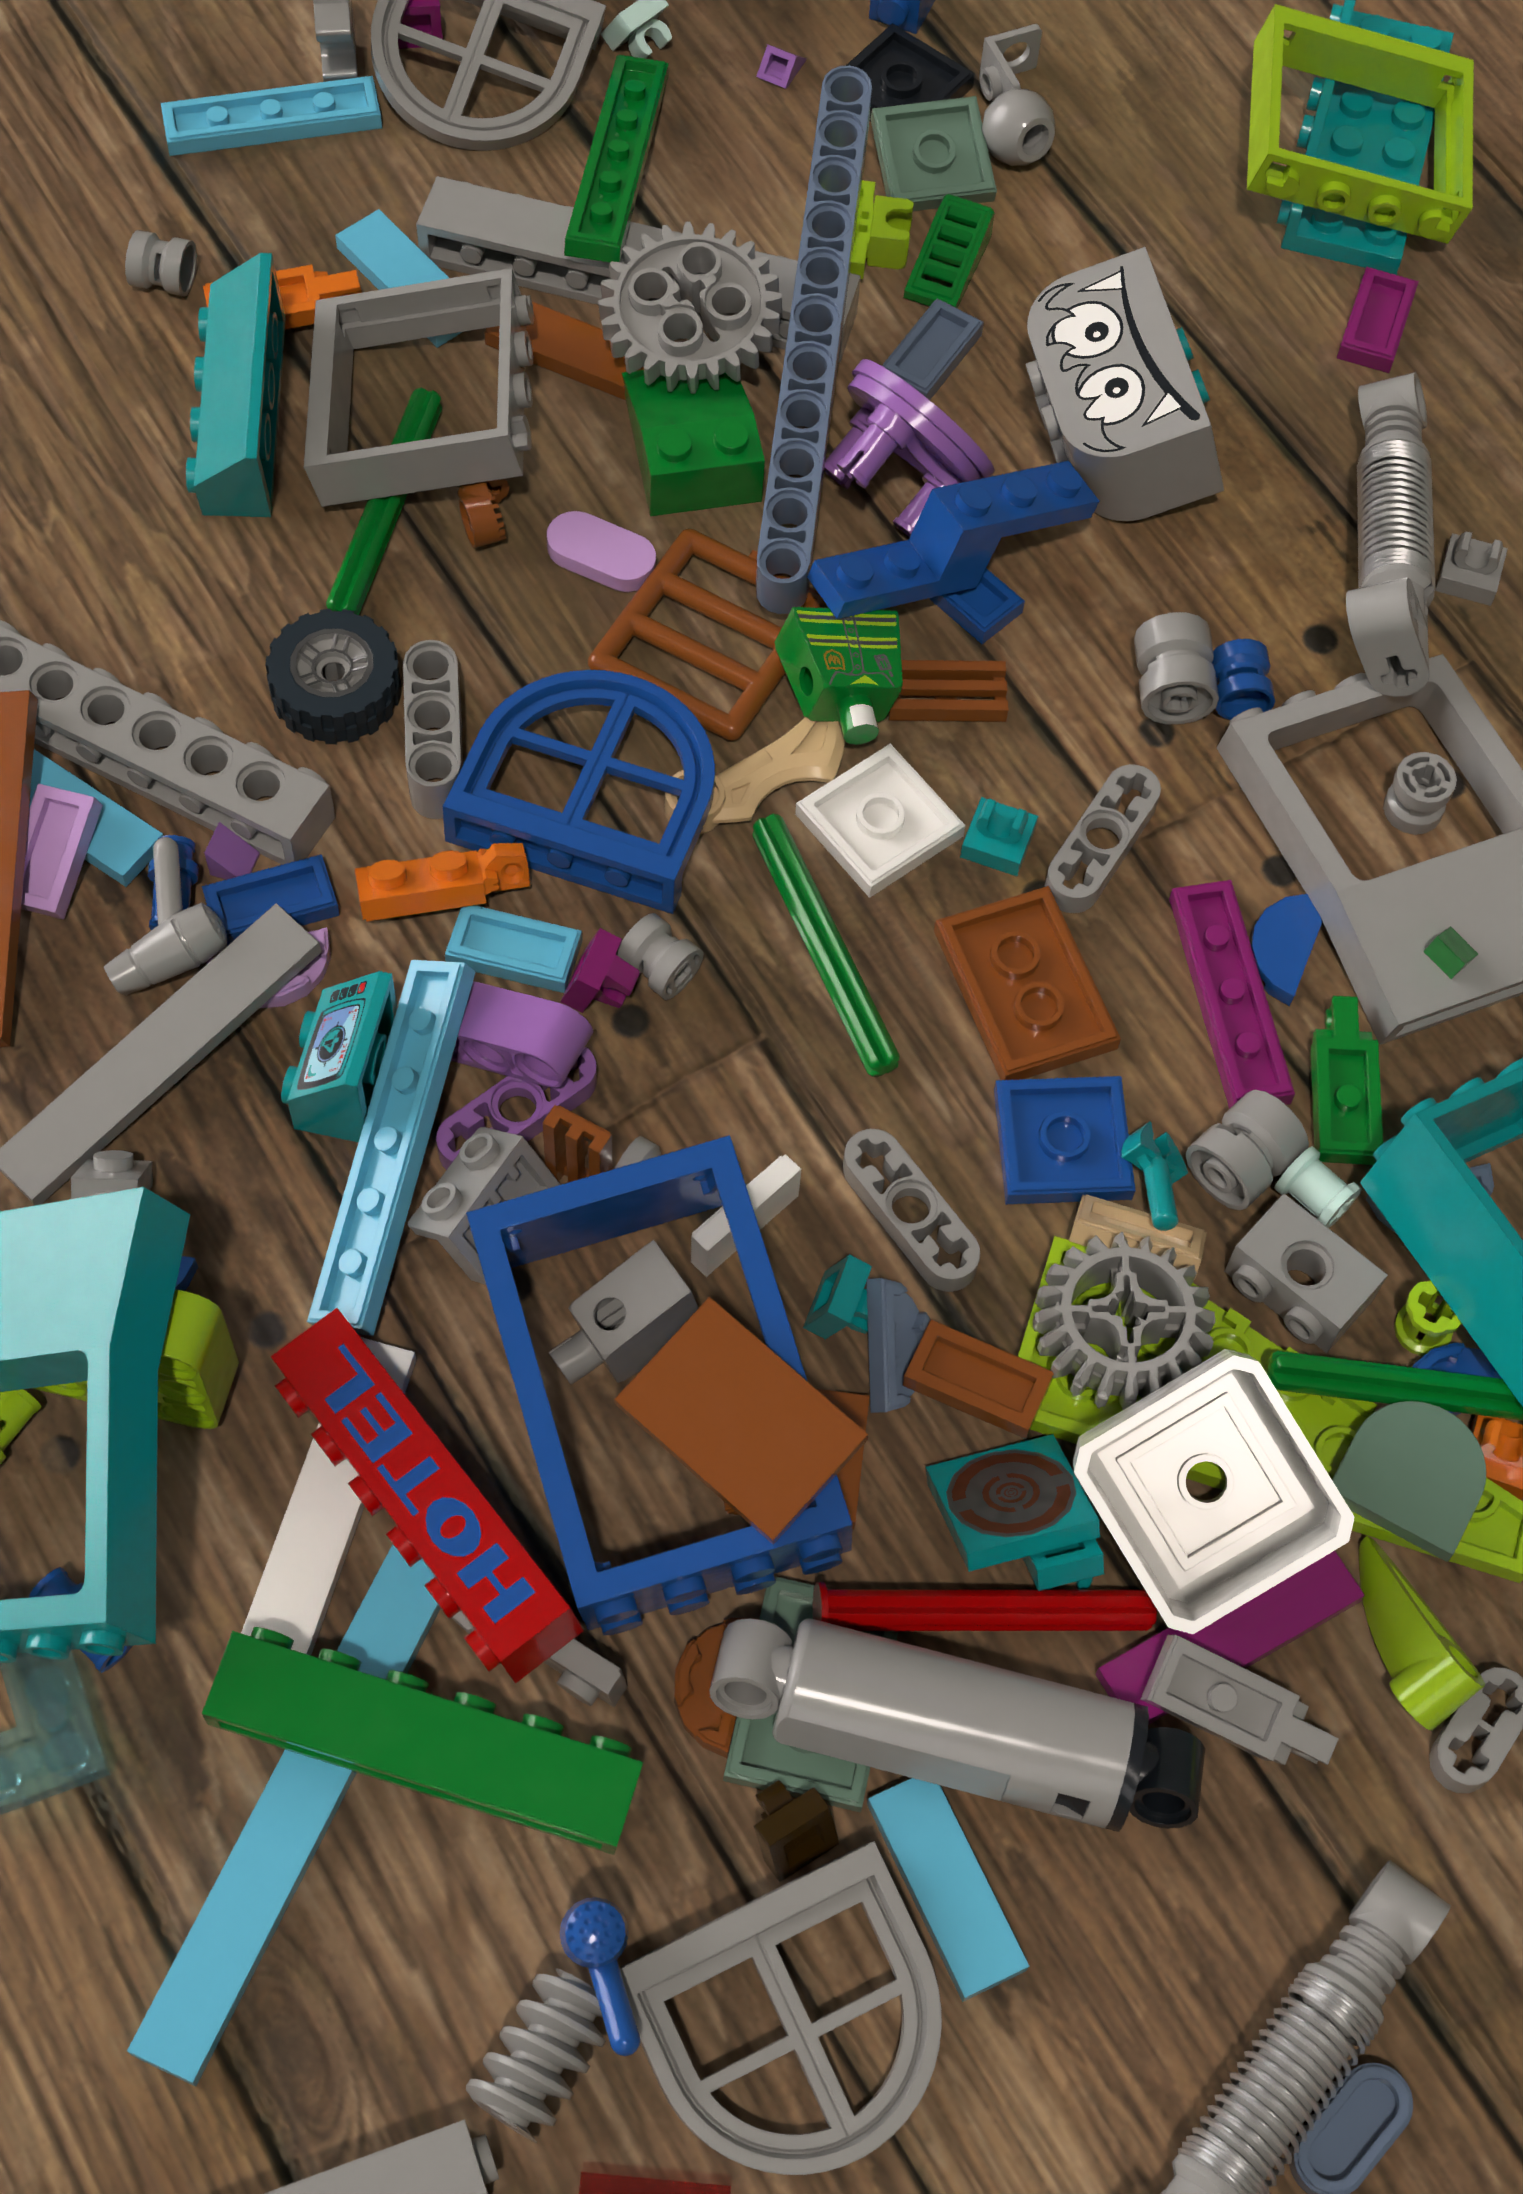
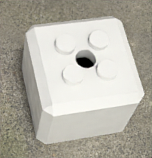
M1224 1349L1078 1437L1073 1458L1074 1473L1168 1628L1195 1634L1349 1542L1355 1518L1261 1364L1248 1354ZM1205 1461L1219 1465L1223 1469L1226 1479L1223 1491L1217 1497L1210 1500L1197 1499L1186 1488L1188 1471L1195 1464Z

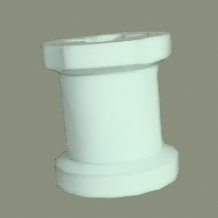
M1311 1146L1286 1169L1274 1188L1281 1195L1283 1193L1291 1194L1316 1216L1317 1220L1330 1228L1350 1208L1360 1195L1362 1188L1355 1182L1347 1185L1319 1160L1320 1152Z

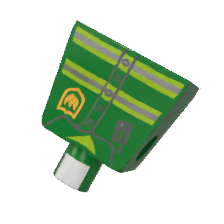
M792 607L774 643L803 715L811 721H839L843 737L849 744L858 745L872 741L879 734L877 722L886 718L901 693L903 685L898 612L875 610L836 619L829 608Z

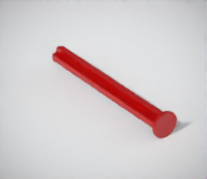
M816 1582L813 1592L812 1614L815 1620L857 1631H1147L1152 1628V1625L1156 1624L1157 1609L1146 1590L827 1589L825 1582Z

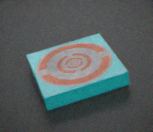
M1054 1434L926 1466L927 1485L968 1572L1100 1537L1099 1518Z

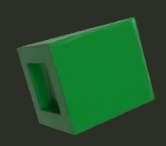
M1451 926L1439 934L1424 950V953L1450 979L1454 978L1478 955Z

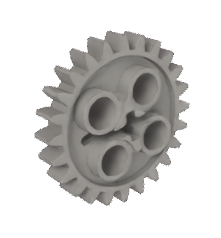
M689 221L685 222L682 235L675 236L668 225H663L662 240L656 242L651 236L643 233L641 234V251L625 245L623 247L624 263L610 262V279L601 281L602 299L598 300L604 340H610L611 352L614 358L625 356L626 371L629 374L644 367L645 384L650 385L662 375L666 377L667 391L670 392L673 391L679 380H687L690 392L696 393L700 379H707L710 386L714 390H718L720 385L719 375L726 373L731 379L738 382L741 380V363L757 369L759 367L758 351L769 353L772 351V334L780 333V314H782V294L779 293L778 274L770 273L768 256L755 258V243L752 240L738 248L736 247L735 230L731 229L722 239L715 238L713 223H709L703 234L699 235L694 233L693 226ZM667 273H671L674 276V281ZM696 273H706L703 275H695ZM650 298H658L657 300H654V301H646L647 299H650ZM735 313L732 316H724L722 314ZM708 333L715 342L710 341L706 334ZM677 339H688L687 341H684V342H675V341H674V340H677Z

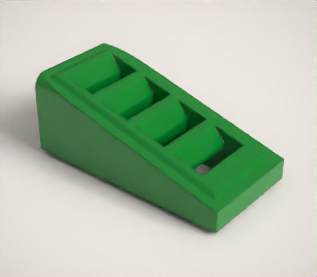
M946 194L934 216L905 287L903 298L927 306H931L936 298L958 308L991 239L995 215L994 210L991 207ZM944 240H947V241H950V242H953V243H957V244L966 246V247H968V248L961 247V246H958V245H955V244L946 242V241H944ZM935 259L959 266L960 268L936 261ZM928 275L952 283L953 285L950 288L926 280L925 278Z

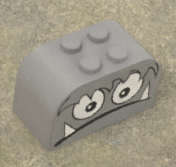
M1146 247L1068 274L1047 286L1038 295L1029 312L1027 329L1035 360L1025 365L1036 396L1035 399L1045 430L1047 429L1051 440L1050 444L1056 463L1069 461L1081 475L1082 479L1100 501L1094 512L1111 520L1134 521L1224 491L1212 426Z

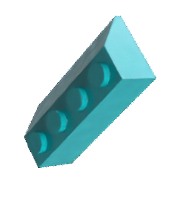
M259 253L211 283L209 306L199 308V338L201 342L206 343L204 357L196 356L194 363L195 388L197 392H201L200 407H192L190 412V434L192 442H197L196 458H187L186 486L188 493H196L202 515L272 516L286 321L272 253Z

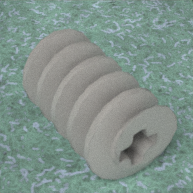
M556 1969L560 1977L544 1973L535 1976L532 1986L544 2003L526 1999L520 2000L516 2006L517 2014L528 2029L504 2026L500 2031L499 2038L511 2055L488 2052L483 2058V2065L494 2079V2082L470 2079L466 2085V2091L479 2107L534 2143H537V2141L527 2129L531 2122L553 2127L557 2121L544 2102L547 2095L570 2100L574 2094L560 2075L562 2071L569 2069L587 2073L590 2068L577 2049L580 2042L603 2047L606 2042L593 2023L597 2016L602 2017L594 1988L561 1969Z

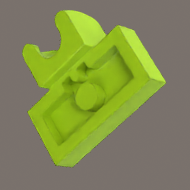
M862 180L850 268V273L860 275V279L864 278L866 258L868 266L889 269H903L906 267L914 203L911 200L876 195L874 201L876 182Z

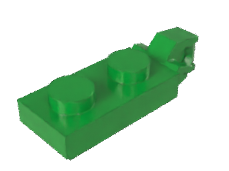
M1332 996V1004L1325 1011V1029H1315L1311 1045L1314 1148L1320 1152L1319 1160L1321 1162L1374 1165L1376 1159L1373 1157V1154L1383 1144L1378 1040H1373L1372 1032L1359 1031L1358 997Z

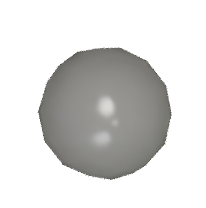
M1010 89L998 95L985 110L982 124V133L989 152L994 158L1010 166H1025L1040 159L1047 153L1054 140L1056 124L1053 110L1041 95L1028 89Z

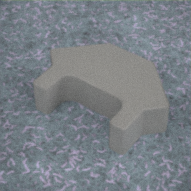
M313 0L315 33L317 42H320L323 82L358 78L352 0Z

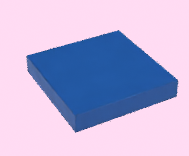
M1121 1076L996 1080L994 1098L1005 1205L1080 1202L1082 1195L1086 1196V1194L1107 1201L1133 1199L1136 1191L1133 1166L1131 1162L1122 1158L1121 1152L1122 1146L1129 1136Z

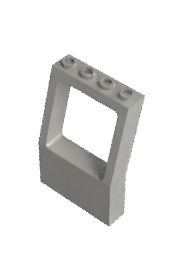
M1443 654L1429 658V680L1427 684L1418 692L1408 696L1393 697L1383 695L1374 690L1368 681L1366 673H1359L1341 681L1333 690L1318 695L1313 690L1303 691L1290 697L1281 707L1263 712L1259 707L1251 708L1230 720L1229 727L1219 742L1217 750L1318 911L1379 1045L1523 995V770ZM1404 707H1415L1422 712L1503 834L1371 880H1359L1349 870L1274 750ZM1450 926L1478 953L1452 979L1424 953V950L1431 942Z

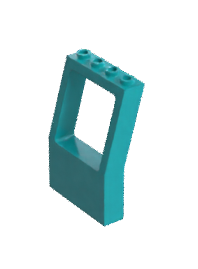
M145 1187L0 1211V1392L87 1381L84 1584L82 1589L75 1594L0 1600V1663L15 1662L18 1653H29L41 1658L61 1660L69 1658L70 1650L82 1649L98 1655L119 1656L123 1654L124 1646L156 1644L158 1369L190 1214Z

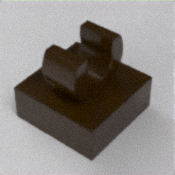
M778 1780L755 1795L756 1800L765 1812L761 1814L763 1820L754 1825V1829L764 1861L779 1882L839 1844L830 1808L814 1787L794 1800L786 1787Z

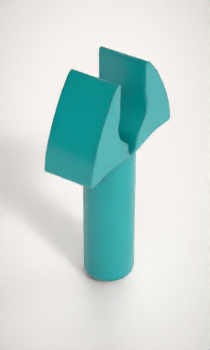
M1149 1121L1126 1138L1122 1146V1158L1133 1163L1143 1171L1153 1226L1160 1231H1168L1175 1228L1178 1224L1172 1184L1188 1174V1170L1168 1132H1165L1155 1140L1153 1139L1152 1123Z

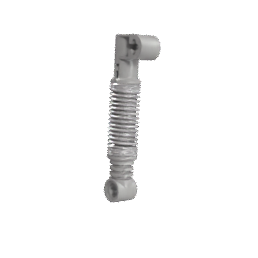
M1416 372L1358 387L1359 408L1365 430V447L1362 449L1357 464L1359 588L1347 591L1346 610L1353 642L1369 683L1379 693L1393 697L1408 696L1416 693L1425 687L1429 680L1427 614L1428 607L1434 598L1436 590L1432 466L1430 453L1424 443H1422V429L1427 427V410L1421 382Z
M1389 1860L1353 1908L1348 1917L1350 1925H1344L1339 1932L1340 1939L1333 1941L1329 1947L1330 1954H1325L1320 1962L1307 1963L1302 1972L1298 1973V1978L1294 1979V1984H1290V1987H1288L1289 1997L1281 1998L1282 2008H1274L1275 2019H1266L1268 2029L1259 2030L1261 2040H1252L1254 2051H1244L1246 2062H1237L1239 2073H1229L1232 2084H1222L1225 2095L1216 2094L1215 2101L1217 2106H1207L1210 2117H1200V2123L1203 2128L1193 2127V2135L1186 2136L1187 2142H1182V2148H1178V2155L1172 2161L1174 2177L1161 2194H1269V2187L1277 2185L1276 2175H1284L1285 2169L1283 2164H1291V2153H1299L1298 2142H1305L1307 2139L1306 2131L1314 2130L1313 2120H1320L1322 2115L1321 2109L1328 2108V2098L1336 2097L1335 2087H1343V2076H1350V2066L1357 2065L1358 2063L1357 2055L1364 2054L1365 2046H1370V2040H1374V2034H1378V2030L1384 2021L1382 2006L1386 2001L1384 1994H1391L1396 1987L1395 1980L1401 1979L1406 1971L1405 1965L1411 1964L1423 1951L1442 1924L1451 1905Z

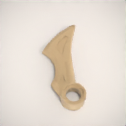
M804 717L787 733L771 744L715 775L712 805L700 834L712 831L719 823L752 820L756 809L763 799L784 785L801 781L829 783L835 779L845 746L840 722L811 721ZM683 770L677 772L672 777L684 780ZM665 792L664 810L669 822L680 796Z

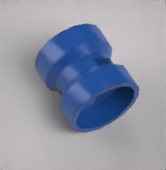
M1236 639L1218 646L1213 651L1214 658L1212 661L1216 671L1217 683H1219L1217 685L1219 700L1216 707L1218 714L1225 719L1231 720L1236 715L1251 708L1259 707L1263 712L1271 710L1275 704L1273 684L1266 677L1270 670L1267 647L1260 641L1253 639Z

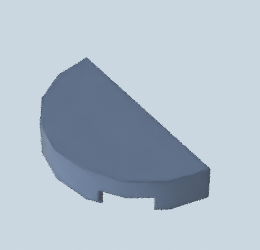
M884 1278L867 1279L871 1413L892 1411L905 1407L910 1403V1396L915 1391L904 1387L903 1379L930 1322L928 1314L926 1312H919L913 1299L905 1293L908 1290L902 1283Z

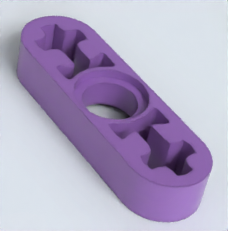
M585 1047L571 1069L574 1070L579 1067L578 1081L573 1082L570 1078L566 1077L560 1087H550V1102L546 1100L543 1092L549 1087L539 1086L535 1083L507 1076L445 1119L440 1125L436 1136L438 1156L442 1166L447 1170L459 1154L460 1149L456 1151L454 1139L462 1135L465 1140H468L478 1128L485 1127L483 1118L485 1116L489 1117L492 1126L490 1129L493 1128L523 1136L528 1142L543 1131L542 1122L554 1105H560L572 1111L589 1099L597 1083L596 1060L592 1052ZM522 1096L530 1099L536 1106V1109L527 1120L512 1122L500 1114L499 1109L502 1103L508 1098Z

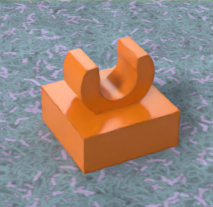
M1475 1415L1470 1430L1482 1449L1486 1464V1477L1522 1500L1523 1425L1505 1418Z

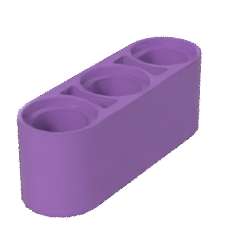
M473 981L451 1061L542 1086L557 1088L563 1084L590 1040L593 1029L585 1017L567 1005Z

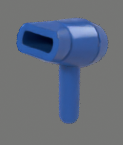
M597 1897L586 1898L575 1903L566 1912L560 1928L561 1945L573 1962L589 1969L611 2048L620 2056H630L639 2048L640 2035L617 1958L622 1954L627 1945L629 1935L628 1924L623 1912L614 1903Z

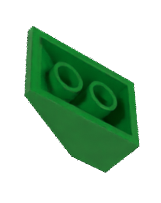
M638 370L630 374L622 372L625 399L650 517L762 502L765 459L755 415L741 381L736 382L726 373L719 375L720 385L718 390H714L707 379H700L696 393L690 392L687 380H679L676 387L670 392L667 391L666 377L662 375L653 383L647 385L645 384L644 370Z

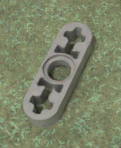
M1134 764L1124 765L1115 769L1050 863L1045 887H1050L1061 911L1080 913L1088 910L1095 904L1154 815L1161 786L1157 776L1149 769ZM1132 789L1139 791L1141 797L1136 796L1133 798L1124 816L1118 811L1122 794L1127 795ZM1094 828H1106L1117 835L1119 844L1110 849H1101L1092 845L1087 839L1086 834ZM1081 861L1088 865L1083 884L1078 883L1073 889L1063 885L1064 880L1069 881L1073 878L1079 869Z
M865 1129L853 1135L846 1144L843 1159V1174L851 1188L930 1286L941 1291L953 1292L969 1285L975 1277L980 1259V1247L973 1234L891 1134L879 1129ZM864 1152L871 1158H876L880 1155L884 1156L882 1171L891 1184L883 1194L880 1193L883 1191L885 1178L873 1165L866 1166L863 1169L860 1167L862 1153ZM913 1196L921 1199L926 1204L929 1214L921 1222L906 1223L897 1218L893 1212L892 1205L899 1198ZM938 1225H941V1227H939L936 1241L948 1254H953L957 1251L962 1253L960 1268L958 1269L950 1262L942 1266L937 1264L939 1247L930 1235Z

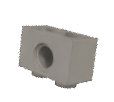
M1284 1193L1235 1246L1224 1271L1232 1277L1235 1287L1245 1297L1254 1302H1263L1283 1318L1286 1327L1296 1338L1305 1343L1317 1345L1325 1353L1329 1352L1374 1301L1388 1276ZM1299 1270L1308 1274L1315 1285L1307 1286L1297 1283L1291 1278L1288 1271Z

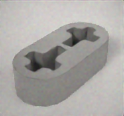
M1495 1667L1483 1671L1480 1675L1485 1682V1686L1451 1714L1433 1743L1429 1754L1430 1769L1435 1779L1444 1788L1455 1793H1471L1479 1790L1498 1771L1523 1729V1677L1517 1672L1507 1668ZM1499 1688L1509 1695L1505 1705L1511 1711L1505 1710L1490 1725L1482 1720L1491 1702V1699L1486 1694L1491 1695ZM1472 1735L1481 1741L1472 1758L1473 1763L1479 1768L1472 1766L1465 1773H1462L1453 1766L1457 1755L1449 1748L1458 1750Z

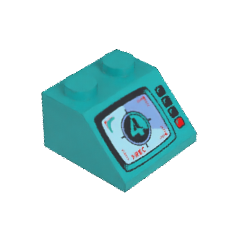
M378 971L322 990L316 1012L309 1010L306 1012L299 1036V1045L301 1048H304L298 1067L291 1065L288 1067L281 1092L282 1103L289 1106L294 1129L359 1142L397 1011L392 973Z

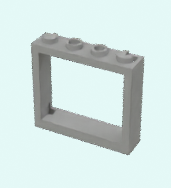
M512 268L316 300L304 469L322 507L523 476V452L531 450L532 447L530 426L526 415H524V408H530L533 404L531 384L525 372V367L533 365L532 344L530 336L526 331V326L534 324V311L530 295H521ZM500 326L496 429L347 452L354 349Z

